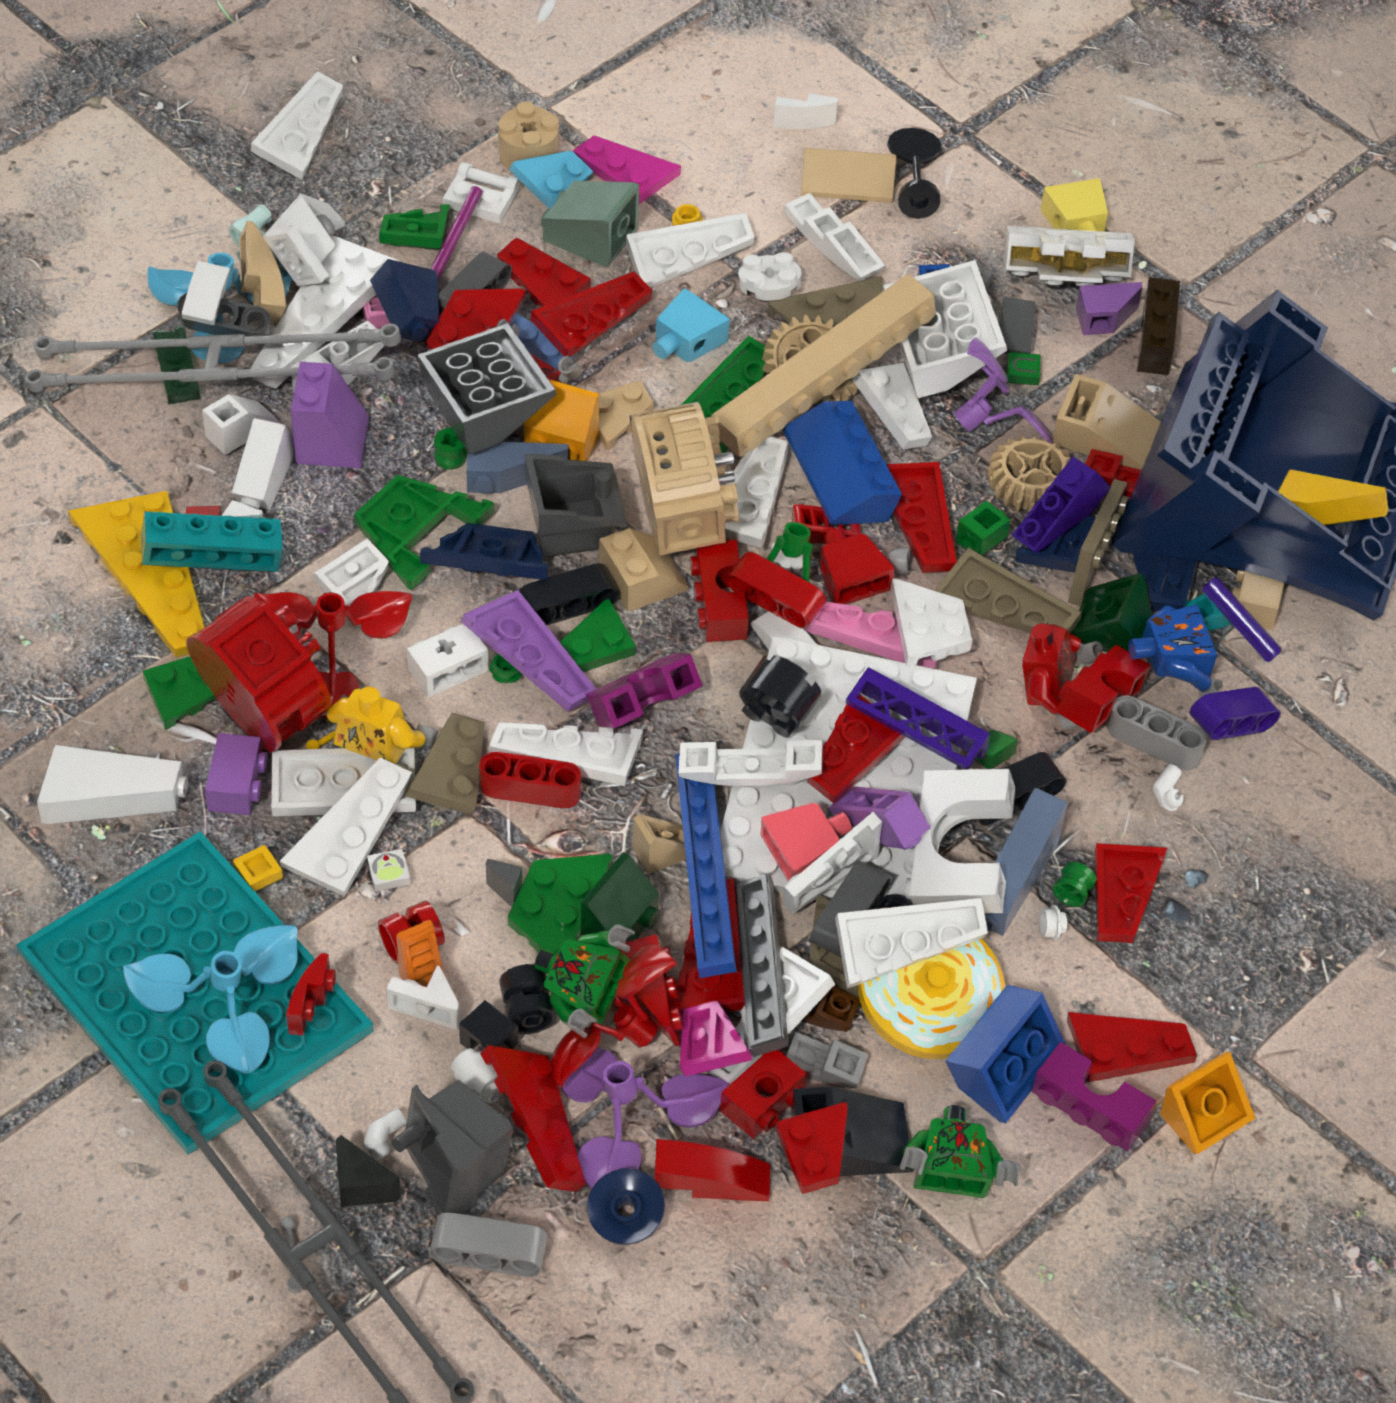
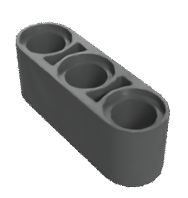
M480 252L438 294L439 317L454 290L503 289L511 277V265L486 252Z
M187 293L183 294L178 301L177 308L180 321L190 330L212 335H271L270 316L262 307L221 298L217 317L220 314L228 313L233 318L229 322L221 323L216 317L215 324L210 325L182 319L181 314ZM255 320L264 323V326L258 330L248 327Z
M859 860L856 861L817 920L810 935V942L842 958L835 921L837 913L876 909L878 901L884 897L888 890L891 876Z

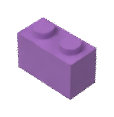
M218 733L205 788L208 811L251 815L253 801L259 802L261 795V781L258 780L259 774L265 773L267 768L268 754L267 752H262L261 737Z

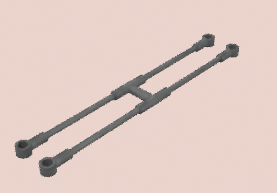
M213 1060L205 1065L204 1080L206 1084L217 1088L229 1105L235 1106L310 1203V1210H312L324 1226L293 1248L290 1247L277 1228L271 1227L197 1130V1124L182 1105L180 1092L173 1088L163 1090L158 1096L160 1111L164 1115L171 1116L184 1134L190 1135L264 1232V1239L303 1290L309 1291L385 1391L389 1403L410 1402L399 1388H394L316 1286V1279L302 1262L303 1259L332 1240L339 1245L349 1260H354L433 1362V1369L450 1389L452 1403H471L474 1398L473 1383L469 1379L461 1378L445 1357L441 1358L362 1256L361 1248H359L323 1199L317 1198L244 1104L242 1095L227 1077L225 1064L221 1061ZM213 1071H219L222 1073L218 1077H212L209 1075ZM168 1099L176 1100V1103L173 1105L164 1104ZM459 1388H464L469 1391V1394L460 1397L455 1391Z

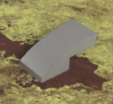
M795 1031L785 1056L807 1073L806 1078L837 1086L856 1088L868 1054L835 1039L829 1046Z

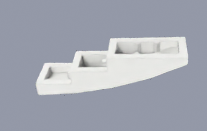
M811 193L785 204L783 212L798 230L823 255L856 280H864L885 269L886 265L851 222L843 224L830 207L823 209Z

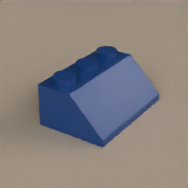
M1007 985L946 1059V1064L957 1087L995 1119L1006 1124L1033 1090L1036 1072L1060 1042L1065 1044L1042 992Z

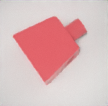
M811 803L761 817L760 836L787 881H789L796 874L802 873L840 840L839 837L850 832L852 826L844 812L827 819L820 806L816 803Z

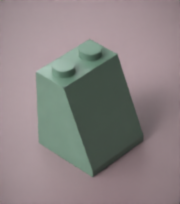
M573 181L566 191H561L553 207L544 212L541 218L543 241L608 268L625 247L626 235L636 233L638 230L639 184L635 182Z

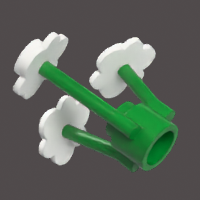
M798 522L787 523L783 534L777 536L776 541L772 544L767 560L787 571L791 568L796 570L802 569V579L815 585L824 593L822 583L809 579L810 556L813 545L808 542L811 534L810 529Z

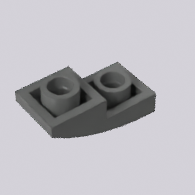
M1003 297L999 327L1007 347V351L1004 352L1005 354L1009 352L1030 354L1035 314L1034 301Z

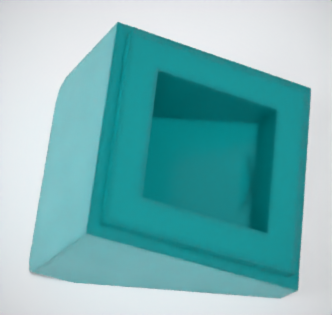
M1205 593L1188 602L1187 607L1198 605L1208 631L1231 625V622Z

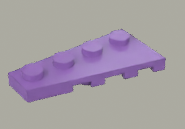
M519 590L463 615L462 624L567 712L587 703L586 694L596 690Z

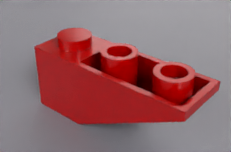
M657 934L625 942L626 945L631 947L629 952L617 949L631 959L645 946L656 944L673 958L670 947H663ZM668 970L633 996L641 1009L657 1024L658 1028L676 1047L681 1045L678 1030L684 1029V1023L680 1009L678 1007L675 1008L674 999L679 998L677 983L674 977H670Z

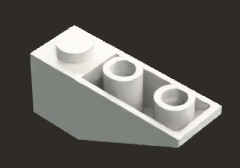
M367 320L347 333L377 328ZM358 340L332 341L302 359L301 362L329 363L334 366L369 363L385 345L382 342L359 343ZM300 361L292 365L291 368H298ZM340 374L347 385L356 378L352 374ZM292 376L293 393L297 376Z

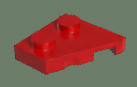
M846 1102L776 1121L775 1130L802 1194L839 1184L848 1110Z

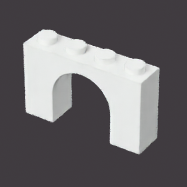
M924 770L923 784H918L916 797L917 804L920 806V810L931 828L921 835V841L917 845L910 848L909 863L913 869L912 877L906 879V898L911 900L913 905L981 898L984 913H1003L1006 880L1000 863H955L940 856L938 849L944 835L952 827L963 821L971 819H1007L1013 817L1015 785L1010 770Z

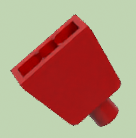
M833 529L825 535L824 541L826 545L821 548L819 566L832 603L847 605L891 591L895 568L867 535L858 534L846 538L841 529Z

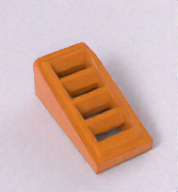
M427 920L397 933L398 964L401 979L413 980L421 986L427 987L436 966H440L442 970L433 923L431 920Z

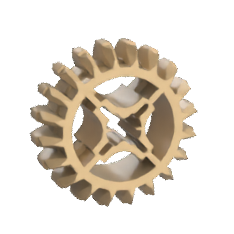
M1020 435L1017 441L1009 438L1005 445L999 444L998 449L990 458L987 472L990 490L995 491L996 499H1004L1005 507L1014 505L1017 512L1021 509H1027L1030 512L1071 459L1068 449L1060 450L1059 442L1050 444L1046 438L1038 440L1035 435L1031 439H1026Z

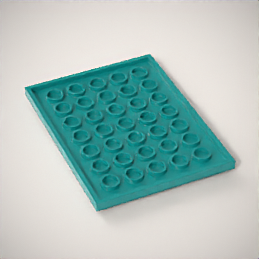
M199 831L16 944L20 956L187 1155L199 1147L190 1135L184 1134L171 1116L164 1115L160 1111L158 1096L163 1090L173 1088L180 1092L183 1107L197 1124V1130L206 1142L243 1119L235 1106H230L218 1089L208 1086L204 1080V1067L208 1062L214 1060L206 1046V1034L215 1021L223 1018L230 1019L227 993L214 988L208 977L194 991L184 992V1002L179 1009L171 1012H155L144 1007L136 1000L130 992L123 974L124 965L136 963L156 954H173L182 958L189 966L191 972L189 985L203 973L204 967H211V961L217 953L221 951L234 952L237 943L247 934L267 927L284 925L204 834ZM298 939L296 968L289 978L277 984H263L253 977L252 972L247 976L241 973L240 983L234 989L237 1017L248 1012L258 1014L265 1021L270 1036L267 1055L263 1063L255 1071L244 1074L226 1067L227 1077L238 1092H240L243 1097L242 1101L251 1113L374 1032L373 1022L335 981L334 991H327L325 1005L315 1004L313 1021H306L304 1036L288 1033L286 1013L290 999L299 979L315 960ZM213 1071L209 1075L212 1077H218L222 1073L219 1071ZM168 1099L164 1104L173 1105L176 1103V1100Z

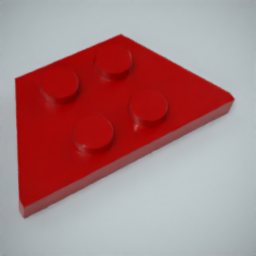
M521 288L454 290L439 318V322L435 325L426 341L427 348L432 350L495 328L502 319H505L510 325L526 296L525 290Z

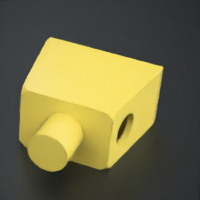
M1099 178L1044 187L1041 212L1053 229L1105 232L1108 211Z

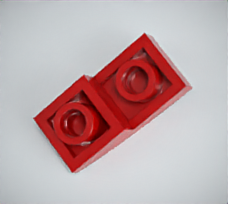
M321 953L309 965L293 991L286 1013L288 1033L291 1035L304 1036L306 1021H313L315 1004L325 1005L327 991H334L336 969H330L329 954Z

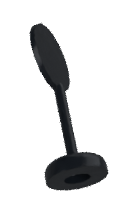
M903 128L894 131L888 138V149L897 158L912 162L914 180L905 183L900 188L898 206L902 213L908 217L916 219L926 218L938 210L941 200L940 191L936 185L928 180L921 179L920 162L935 159L940 154L941 142L933 133L924 129Z

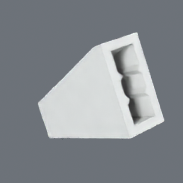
M55 745L37 801L41 823L54 824L176 811L180 797H186L188 777L183 776L181 761Z

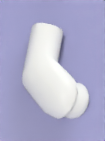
M398 1108L371 1123L367 1129L364 1148L366 1151L369 1150L370 1156L375 1160H379L390 1153V1146L386 1143L388 1135L406 1125L405 1117Z

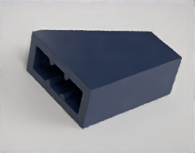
M387 259L370 279V282L390 324L398 326L401 338L421 342L439 322L438 275L432 269Z

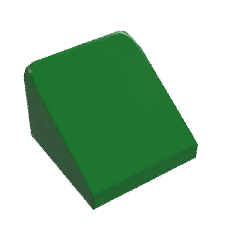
M992 729L988 732L990 733L988 751L982 760L978 757L976 758L986 769H993L1015 755L1017 746L1015 738Z

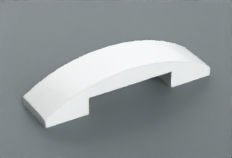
M822 739L787 740L786 748L717 749L716 742L680 743L678 773L679 777L725 786H769L796 782L822 774L823 741Z

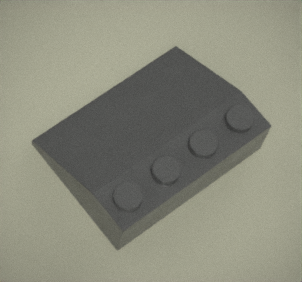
M508 323L417 355L424 387L469 454L486 450L488 447L501 443L556 396L555 388Z

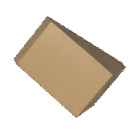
M638 814L634 818L633 849L648 874L686 860L683 825Z

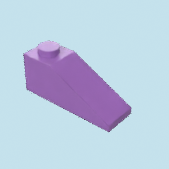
M852 787L839 800L828 807L834 815L844 812L853 827L857 826L874 812L882 821L880 843L886 847L904 850L912 848L921 841V835L931 828L910 792Z

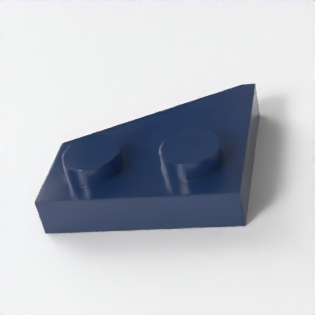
M1087 516L1038 553H1035L1028 547L1026 549L1022 546L1019 547L1016 551V562L1075 573L1080 550L1096 517Z

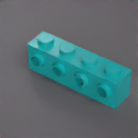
M144 511L141 529L142 565L278 572L283 551L280 519Z

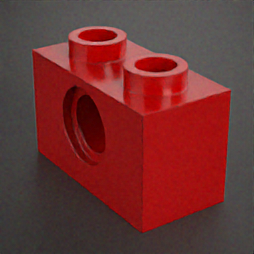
M779 1050L765 1053L722 1091L720 1112L754 1139L763 1130L765 1132L770 1131L776 1125V1121H779L780 1115L788 1107H791L793 1089L805 1088L807 1073ZM760 1093H770L773 1096L764 1097Z

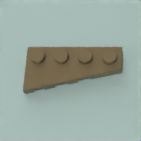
M1114 479L1080 550L1068 603L1081 606L1095 570L1099 569L1104 551L1108 550L1112 535L1116 533L1120 518L1124 515L1129 497L1124 496L1127 482Z

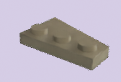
M451 713L404 796L471 815L477 804L479 762L482 754L485 722Z

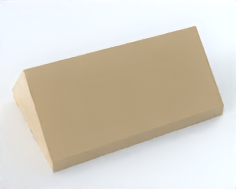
M805 148L801 196L811 193L813 197L892 203L896 155Z

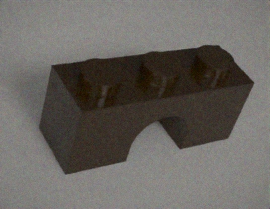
M1148 278L1143 303L1141 323L1143 329L1138 353V372L1169 375L1175 344L1180 281Z

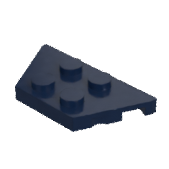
M467 523L458 528L456 532L440 538L439 547L435 549L424 547L420 550V563L460 568L467 572H490L503 577L512 575L541 580L548 579V564L542 560V550L537 545V539L533 531Z

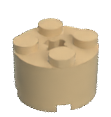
M526 101L520 102L516 108L506 112L498 122V152L502 165L509 170L514 161L559 153L558 117Z

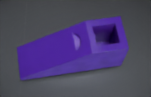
M1072 456L1011 536L1035 553H1038L1089 516L1111 487L1096 471Z

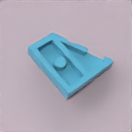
M573 151L517 160L509 168L549 209L556 203L561 191H566L573 181H587L593 174V171Z

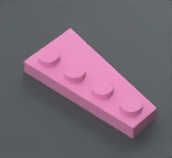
M826 602L811 623L805 628L806 632L905 663L897 619L892 617V611L879 610V612L871 614L863 612L859 606ZM931 656L918 659L917 665L936 669L940 660L933 661Z

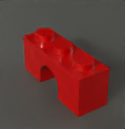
M726 540L725 543L696 548V556H690L691 576H697L698 582H694L695 602H701L702 607L697 609L698 628L705 629L706 642L747 640L749 618L745 592H727L722 590L730 588L725 578L740 560L737 540Z
M1115 645L1106 654L1100 653L1090 667L1084 666L1073 681L1067 680L1058 694L1061 702L1056 713L1092 734L1109 719L1116 698L1126 695L1135 697L1141 692L1151 665L1142 659H1131L1128 651Z

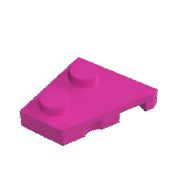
M718 1001L683 1009L684 1029H682L680 1069L685 1076L752 1060V1054Z

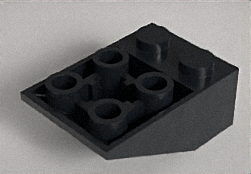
M835 1087L793 1089L791 1117L839 1103H847L848 1110L840 1176L913 1172L912 1168L905 1167V1170L899 1168L903 1158V1149L909 1143L904 1103Z

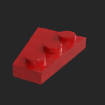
M1096 843L1094 856L1095 875L1097 878L1095 884L1097 941L1134 942L1165 859L1167 847Z

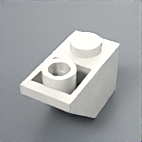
M230 394L202 410L205 437L224 455L247 442L254 418L278 423L277 419L258 401Z

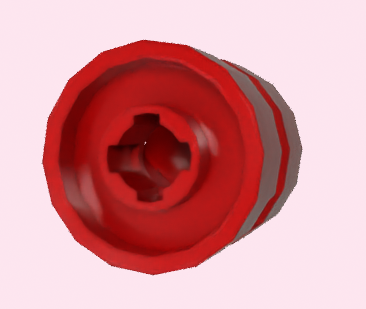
M424 900L408 907L405 915L396 912L378 920V930L383 945L395 964H398L397 933L422 922L431 920L434 925L437 945L441 946L445 943L440 920L428 901Z

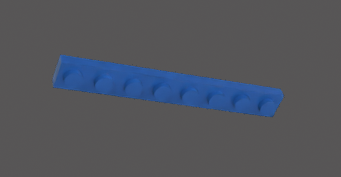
M680 753L675 754L699 976L703 978L737 972L715 784L679 777Z

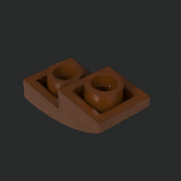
M833 986L801 1022L826 1029L847 1032L860 999Z

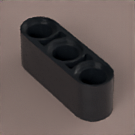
M602 563L591 564L548 577L547 580L534 581L519 589V592L546 626L593 612L607 599H610L613 604L620 595L607 566Z
M1046 752L1036 753L1002 768L1010 770L1015 785L1013 814L1024 809L1035 788L1055 796L1067 783L1064 775ZM1002 819L977 820L981 825L987 826Z

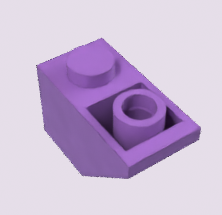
M1142 282L1080 286L1076 311L1082 334L1114 333L1138 309L1143 287Z

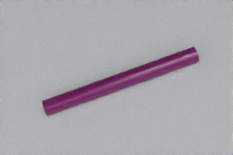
M477 186L471 187L430 268L436 271L438 281L483 193Z

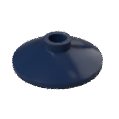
M629 1168L611 1171L600 1178L593 1186L587 1202V1213L594 1230L605 1240L619 1245L636 1244L650 1237L660 1226L665 1212L664 1196L658 1183L648 1174ZM626 1205L634 1207L633 1214L630 1216L621 1215L622 1207Z

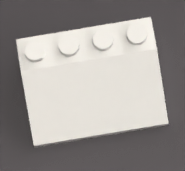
M975 260L913 277L934 294L936 315L929 323L920 326L909 334L903 342L899 343L917 398L947 391L986 365L980 359L967 354L969 344L975 337L979 338L988 347L994 358L1007 351L1003 335ZM894 283L883 285L884 290L889 288Z

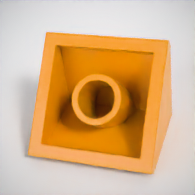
M1228 1051L1167 1086L1160 1111L1163 1119L1194 1154L1201 1153L1256 1119L1231 1052Z

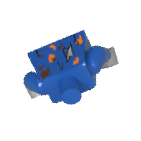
M1166 605L1147 620L1142 638L1130 639L1129 653L1131 659L1149 658L1154 674L1157 676L1172 677L1188 682L1199 690L1200 697L1218 692L1217 690L1221 688V683L1218 679L1214 678L1211 680L1210 678L1217 653L1198 605L1175 609L1172 606Z

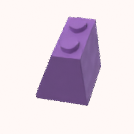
M300 361L291 407L296 464L361 468L369 414L333 364Z

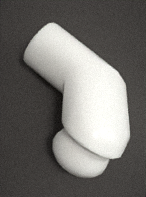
M1168 764L1152 787L1160 807L1167 811L1176 810L1182 805L1184 800L1183 794L1178 796L1177 792L1179 790L1174 788L1182 772L1173 764Z

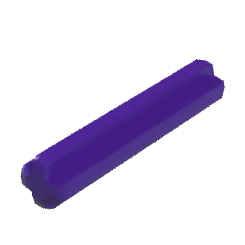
M1214 577L1202 588L1203 592L1266 662L1272 661L1282 651L1281 647L1219 578Z

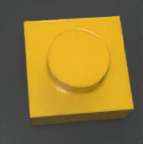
M265 844L233 860L234 869L255 892L283 878L281 867Z

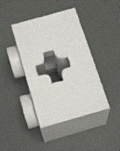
M464 624L450 627L443 633L427 640L418 641L413 646L407 648L408 671L427 698H430L487 672L488 649L481 639Z

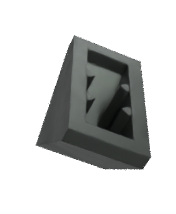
M342 1135L336 1139L341 1207L396 1202L401 1197L400 1179L397 1175Z

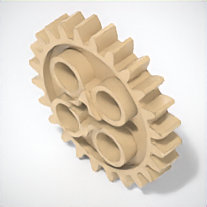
M804 315L802 323L795 317H792L789 325L782 322L779 330L774 329L770 339H767L762 360L765 361L763 371L771 373L807 347L808 343L814 342L833 328V319L823 324L819 315H817L815 322H811L809 317ZM849 378L835 388L830 395L824 396L815 404L819 405L824 401H849L850 396L855 397L858 387L852 381V378Z

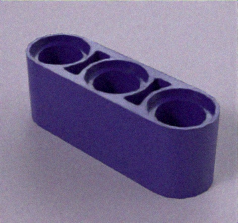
M1249 687L1206 694L1191 706L1189 714L1212 740L1265 732L1279 720L1281 712L1259 687Z

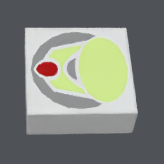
M403 849L367 856V863L375 892L410 885V876Z

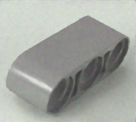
M1129 695L1116 698L1107 726L1108 732L1115 739L1183 770H1192L1200 765L1207 740L1205 732L1200 727Z
M441 1213L436 1220L429 1255L434 1260L448 1265L532 1277L537 1276L541 1272L548 1235L543 1229L533 1225L457 1213Z

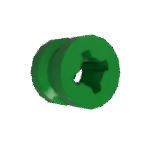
M445 428L437 432L434 436V459L436 464L448 470L458 469L463 466L467 460V451L453 429Z
M1068 862L1061 871L1062 878H1058L1055 881L1052 891L1055 897L1062 903L1071 907H1081L1088 898L1087 891L1094 888L1097 878L1095 873L1086 865L1079 862Z

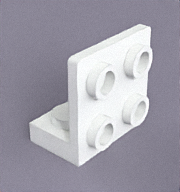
M302 197L296 198L265 233L263 238L297 286L322 283L329 274L321 262L333 250L335 243Z

